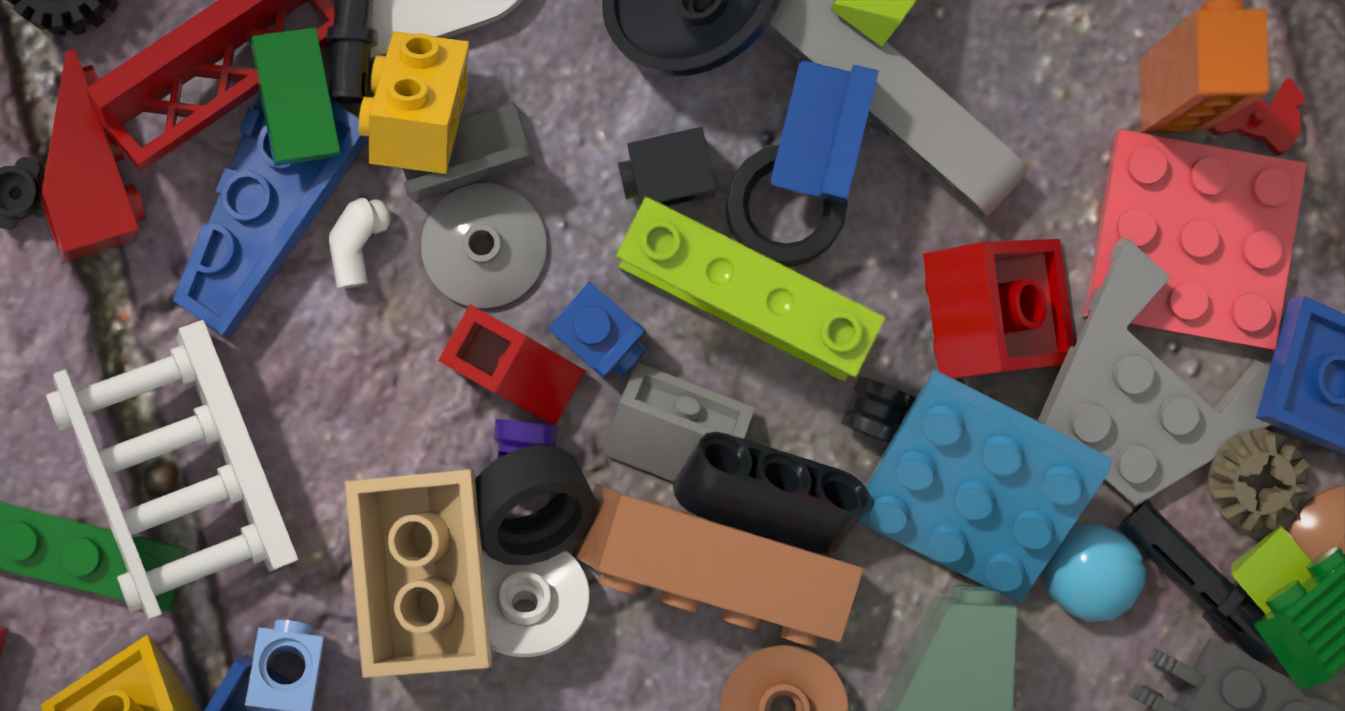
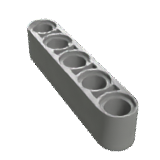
M780 0L778 8L764 32L799 63L809 61L846 71H851L853 64L879 70L867 122L971 212L982 219H988L1029 172L1026 164L1016 153L887 41L882 47L833 12L830 8L836 0Z

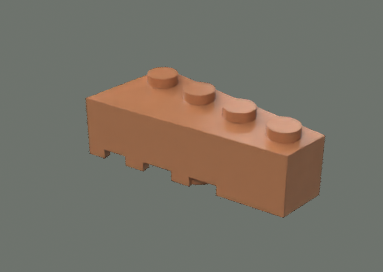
M595 483L593 494L597 500L595 518L586 534L577 541L573 556L595 570L602 572L600 584L637 595L640 584L663 590L661 602L698 613L701 602L721 607L723 611L720 619L753 630H758L760 620L762 619L782 625L780 637L810 647H817L819 637L841 643L864 568L825 554L816 553L764 536H757L708 519H701L693 516V514L658 502L632 498L618 492L616 489Z

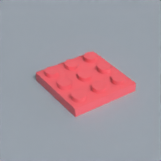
M1121 129L1115 132L1083 318H1088L1090 312L1087 310L1090 300L1095 289L1101 288L1113 259L1109 257L1115 244L1121 237L1130 239L1171 277L1128 326L1267 351L1275 350L1307 163Z

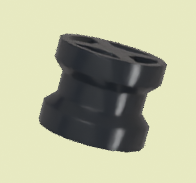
M859 376L854 387L858 396L853 409L844 413L840 424L890 444L916 397L878 381Z

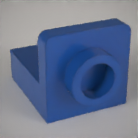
M590 281L547 328L603 379H606L613 370L619 376L624 377L647 351V348L639 342L647 333L646 329L637 321L635 322Z

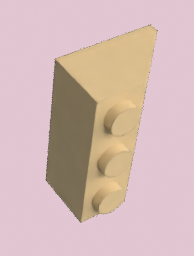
M474 469L345 481L362 678L492 667Z

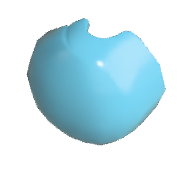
M1098 522L1075 523L1042 571L1043 587L1048 596L1062 609L1077 618L1083 619L1085 622L1113 621L1135 606L1146 585V568L1143 565L1144 558L1138 548L1124 534L1110 526Z

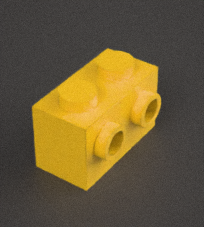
M393 31L386 56L376 55L371 78V92L375 94L374 98L364 97L360 108L358 130L360 136L369 137V164L447 174L468 91L469 41L432 37L422 33L410 34Z

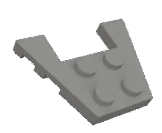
M1121 237L1115 244L1109 257L1113 261L1100 289H1095L1087 307L1090 313L1075 347L1070 346L1038 421L1112 458L1109 474L1105 481L1126 500L1137 506L1213 460L1219 449L1232 437L1245 431L1265 429L1270 426V424L1256 419L1270 368L1256 360L1214 408L1127 330L1128 325L1171 277L1130 239Z

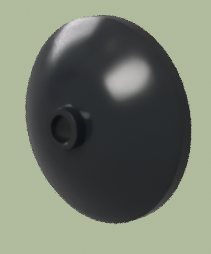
M602 0V11L609 36L627 59L651 73L677 77L696 75L713 70L743 53L769 25L780 0ZM713 4L708 10L704 11L706 7Z

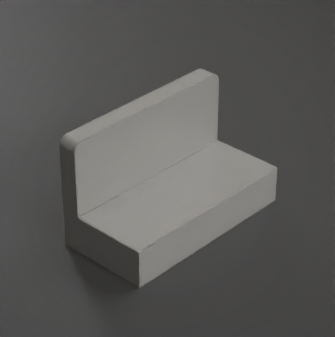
M637 362L617 408L603 453L608 457L674 482L700 438L706 433L722 432L744 439L755 407Z

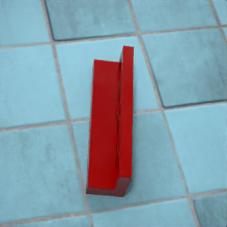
M218 0L85 88L94 116L137 169L142 172L260 91L256 70L232 67L236 49L246 42H250L252 36L284 32L286 16L308 1L325 21V24L316 29L321 50L328 45L326 42V32L328 27L333 26L334 5L329 0ZM275 24L274 30H266L267 28ZM223 59L222 65H214L215 63ZM194 77L220 80L217 97L207 104L197 105L180 102L183 85ZM230 81L238 82L229 88ZM171 94L170 101L162 100L163 98ZM142 112L167 115L164 133L142 148L123 126ZM177 116L186 117L176 124Z

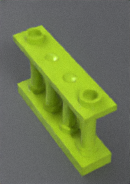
M645 197L615 256L622 260L618 266L620 270L841 382H845L848 375L854 378L857 376L886 318L648 197Z

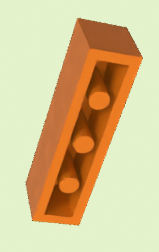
M1244 0L1205 1L1202 3V10H1196L1193 14L1186 16V20L1179 26L1172 28V31L1167 36L1158 40L1154 47L1140 57L1141 133L1205 132L1268 94L1267 9H1245Z

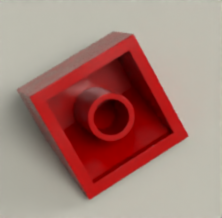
M1060 239L988 241L923 253L926 274L925 289L929 297L934 334L933 350L940 373L952 379L1062 366L1070 346L1075 347Z

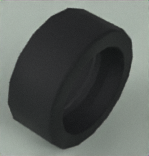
M779 145L764 147L744 160L732 178L725 207L729 229L739 244L785 267L807 264L826 252L844 227L848 201L846 200L842 204L823 199L824 208L821 222L812 234L801 241L786 244L772 241L759 233L751 221L748 204L751 191L758 180L773 171Z
M535 445L514 450L493 461L475 478L481 545L490 558L505 565H529L551 559L568 550L583 537L595 518L597 500L581 468L571 453L557 446ZM550 492L558 493L546 506L529 515L514 519L504 518L518 504L533 496Z

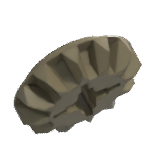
M1266 429L1245 431L1228 440L1215 455L1208 475L1209 494L1217 511L1227 521L1248 531L1261 528L1276 529V524L1286 517L1298 515L1297 505L1302 496L1310 492L1306 483V469L1310 465L1302 457L1297 448L1298 444L1278 432ZM1267 465L1266 473L1275 477V480L1280 482L1279 487L1262 488L1259 497H1256V490L1247 485L1246 482L1238 479L1239 475L1249 477L1250 474L1259 475L1263 470V466Z

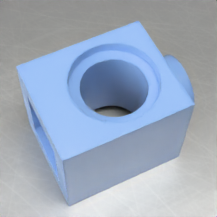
M275 620L273 629L258 628L245 702L247 711L314 710L324 649V637L312 635V625L291 620ZM280 653H295L305 662V671L298 681L284 685L276 683L269 677L268 666L271 660Z

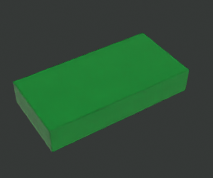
M316 27L252 36L250 43L274 166L338 157L340 148Z

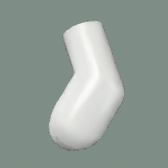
M359 198L348 203L330 231L329 246L337 289L354 288L368 284L362 248L372 233L378 234L381 231H385L390 224L389 209L381 200L368 201L366 198Z

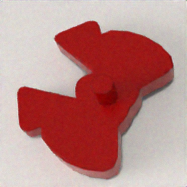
M1287 78L1280 85L1270 105L1266 101L1258 99L1213 126L1209 131L1217 136L1237 132L1239 135L1253 140H1262L1274 154L1278 156L1283 155L1292 147L1298 137L1301 119L1300 111L1297 107L1304 102L1305 98L1293 80Z

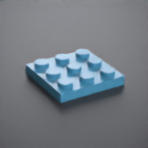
M933 369L865 485L870 497L868 509L858 522L1021 603L1109 474L1112 458Z

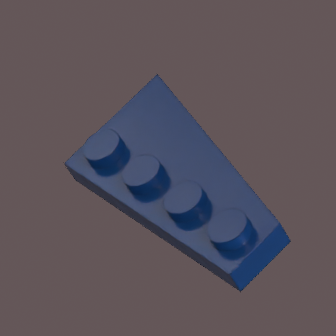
M260 93L254 108L248 107L239 133L243 135L230 169L224 168L216 189L219 197L209 222L202 224L173 298L175 303L198 319L204 320L205 324L229 339L234 335L369 140V137L359 135V118L334 101L330 100L340 148L338 157L274 166Z

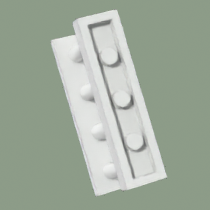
M204 320L178 329L176 340L179 346L170 349L171 356L76 391H74L65 369L53 374V382L57 391L45 395L59 431L72 428L127 568V573L117 576L127 606L131 613L143 609L147 621L162 614L155 598L157 595L248 559H251L254 564L264 560L268 572L298 560ZM181 380L183 385L191 382L194 383L202 406L193 409L194 416L106 449L97 450L84 415ZM203 439L207 445L217 441L226 464L217 468L218 475L121 511L108 475ZM228 499L230 504L238 501L241 502L250 524L240 528L241 535L145 572L131 537L132 535Z

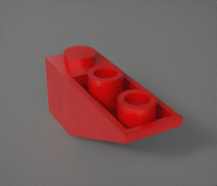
M75 49L65 52L41 202L62 264L135 242L139 232L137 222L146 220L144 207L135 184L124 186L116 163L125 160L124 152L94 116L85 88L98 80L97 74L92 65L81 67Z

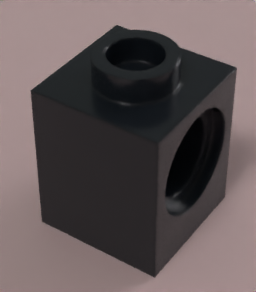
M703 127L627 143L630 160L618 162L626 200L638 197L640 206L645 197L669 207L714 197L716 194V185Z

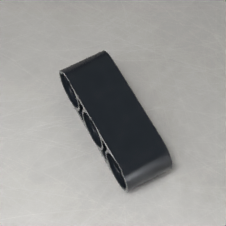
M722 432L706 433L700 438L675 478L672 487L674 496L679 504L688 512L698 517L823 554L833 553L842 545L868 509L870 503L868 490L863 483L846 471Z

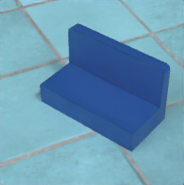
M809 61L800 62L773 168L772 186L842 204L846 202L879 70L853 64L851 71H846Z

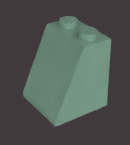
M952 585L951 596H934L877 711H1013L1017 607L1000 600V591L991 590V587Z

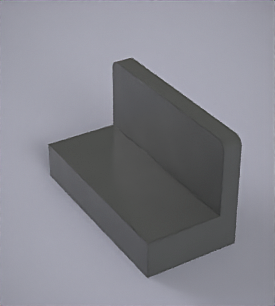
M515 102L460 119L447 174L403 168L407 180L404 182L408 196L417 203L466 185L479 183L535 165Z

